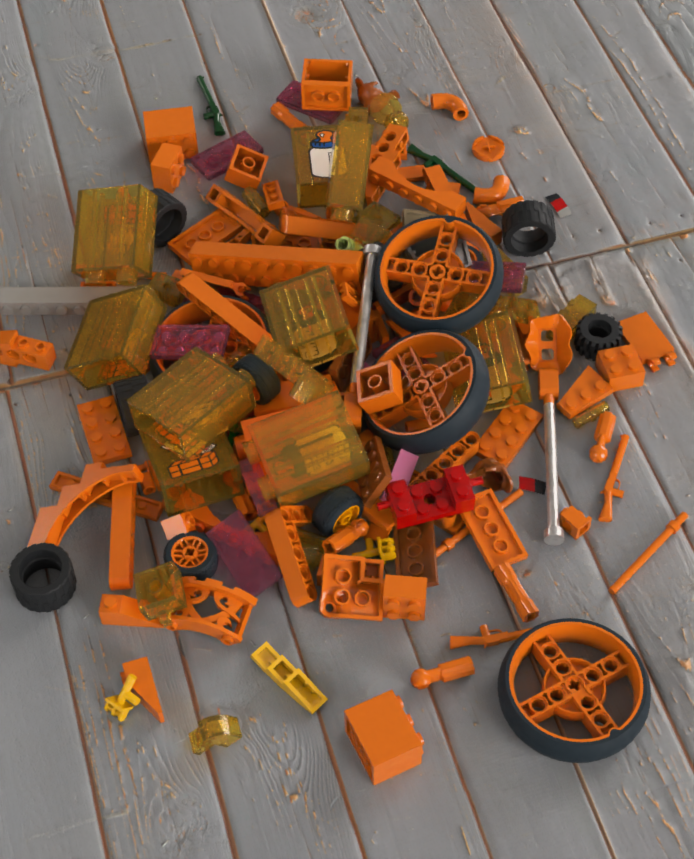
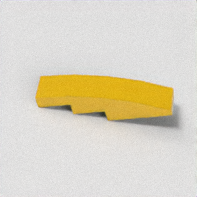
M267 641L251 654L250 658L281 689L309 713H315L328 700L299 668L296 669L283 654L280 656Z

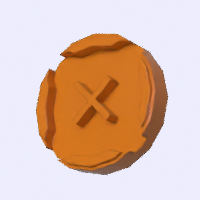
M488 135V137L480 136L472 144L473 155L484 162L497 161L502 158L505 152L504 142L493 135Z

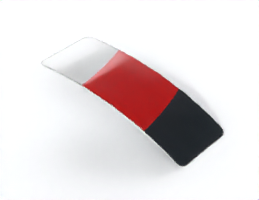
M557 193L545 197L554 207L560 218L572 214L564 200Z
M510 476L514 489L520 488L541 495L545 494L546 482L528 477Z

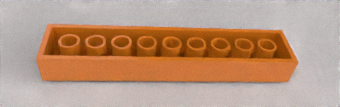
M196 241L188 252L193 271L231 280L236 283H244L247 286L340 292L339 284L345 281L359 294L362 293L365 270L363 251Z

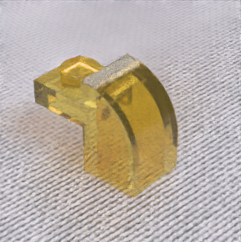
M213 715L204 718L198 722L199 727L188 734L193 754L197 755L202 754L214 745L228 747L242 738L237 717L229 715Z

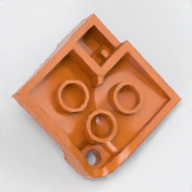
M324 553L321 593L319 596L320 614L328 619L381 622L383 620L385 579H383L384 560ZM326 605L332 606L331 612L326 610Z

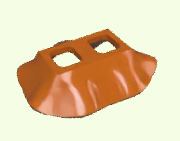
M552 314L530 320L524 348L529 356L530 368L538 372L539 368L558 369V375H561L570 364L573 357L570 347L572 329L562 315ZM551 330L553 332V340L542 341L541 332ZM552 349L554 358L552 360H543L542 350Z

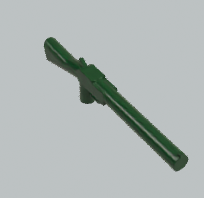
M199 75L196 79L209 105L206 107L207 113L203 114L204 120L213 118L214 135L223 136L226 134L220 123V116H223V114L219 113V109L215 105L205 84L204 76Z
M413 144L408 147L407 153L426 161L422 164L425 168L439 164L443 172L474 194L475 186L449 168L441 159L435 155L431 156L422 152Z

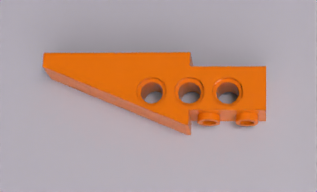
M389 123L375 146L369 144L365 198L367 207L370 209L375 208L386 189L368 180V168L379 156L394 162L396 169L400 167L402 163L400 153L409 141L407 127Z
M18 330L0 331V364L16 368L18 364L50 371L57 358L53 343L21 336L18 334Z

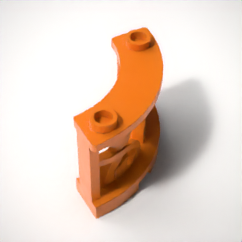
M184 576L174 579L172 585L175 589L164 616H160L158 620L164 624L166 629L171 631L190 630L204 633L219 639L225 645L241 643L251 610L256 606L258 600L256 597L238 587H234L233 590L222 586L223 582L215 579L206 578L205 581L196 580L195 576ZM209 596H213L215 604L221 612L202 618L196 612L193 605L203 602ZM222 599L228 601L224 602L225 606L220 603ZM240 609H242V612H241V615H240V618H239V617L236 615V613H237ZM229 618H232L235 622H237V626L234 632L224 628L225 625H228L232 629V624Z

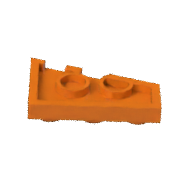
M588 365L558 402L557 408L569 419H572L612 394L614 388Z

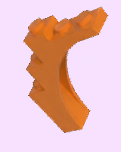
M103 462L86 464L80 484L63 486L57 506L52 505L40 508L27 547L40 543H52L59 546L70 525L91 503L107 492L124 484L142 482L144 478L143 473L135 464L106 467Z

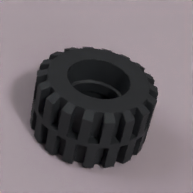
M600 312L583 316L578 321L574 339L576 351H579L581 356L584 355L585 359L589 360L590 358L592 361H596L597 351L619 347L623 335V328L620 326V322L618 320L615 321L613 316L609 317L608 314H600Z

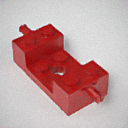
M463 464L443 469L442 478L407 486L405 479L390 482L385 488L386 501L376 502L378 511L390 509L396 529L398 530L474 510L475 495L472 487L483 485L484 481L482 476L470 479L466 474ZM426 498H433L435 502L427 504L424 500Z

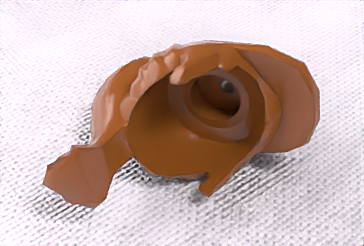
M359 77L355 79L358 99L368 114L378 113L385 108L390 99L400 98L396 90L383 94L380 89L373 87L378 84L377 81L364 84Z
M494 458L480 460L467 473L470 479L482 476L484 481L482 487L492 488L493 492L503 490L506 493H511L513 490V482L505 465Z

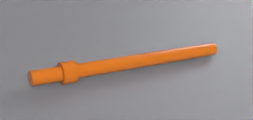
M519 488L499 503L505 509L523 496L524 492ZM467 526L451 538L447 537L443 540L441 545L436 548V557L445 551L449 552L455 547L456 543L469 535L470 532Z
M682 511L675 520H671L666 525V529L608 589L612 595H615L672 534H675L680 529V525L688 518V514Z

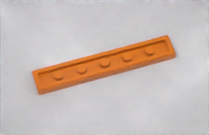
M57 471L49 487L51 490L61 492L63 486L80 484L81 477ZM113 490L99 497L93 503L112 508ZM136 494V516L157 522L165 508V503Z

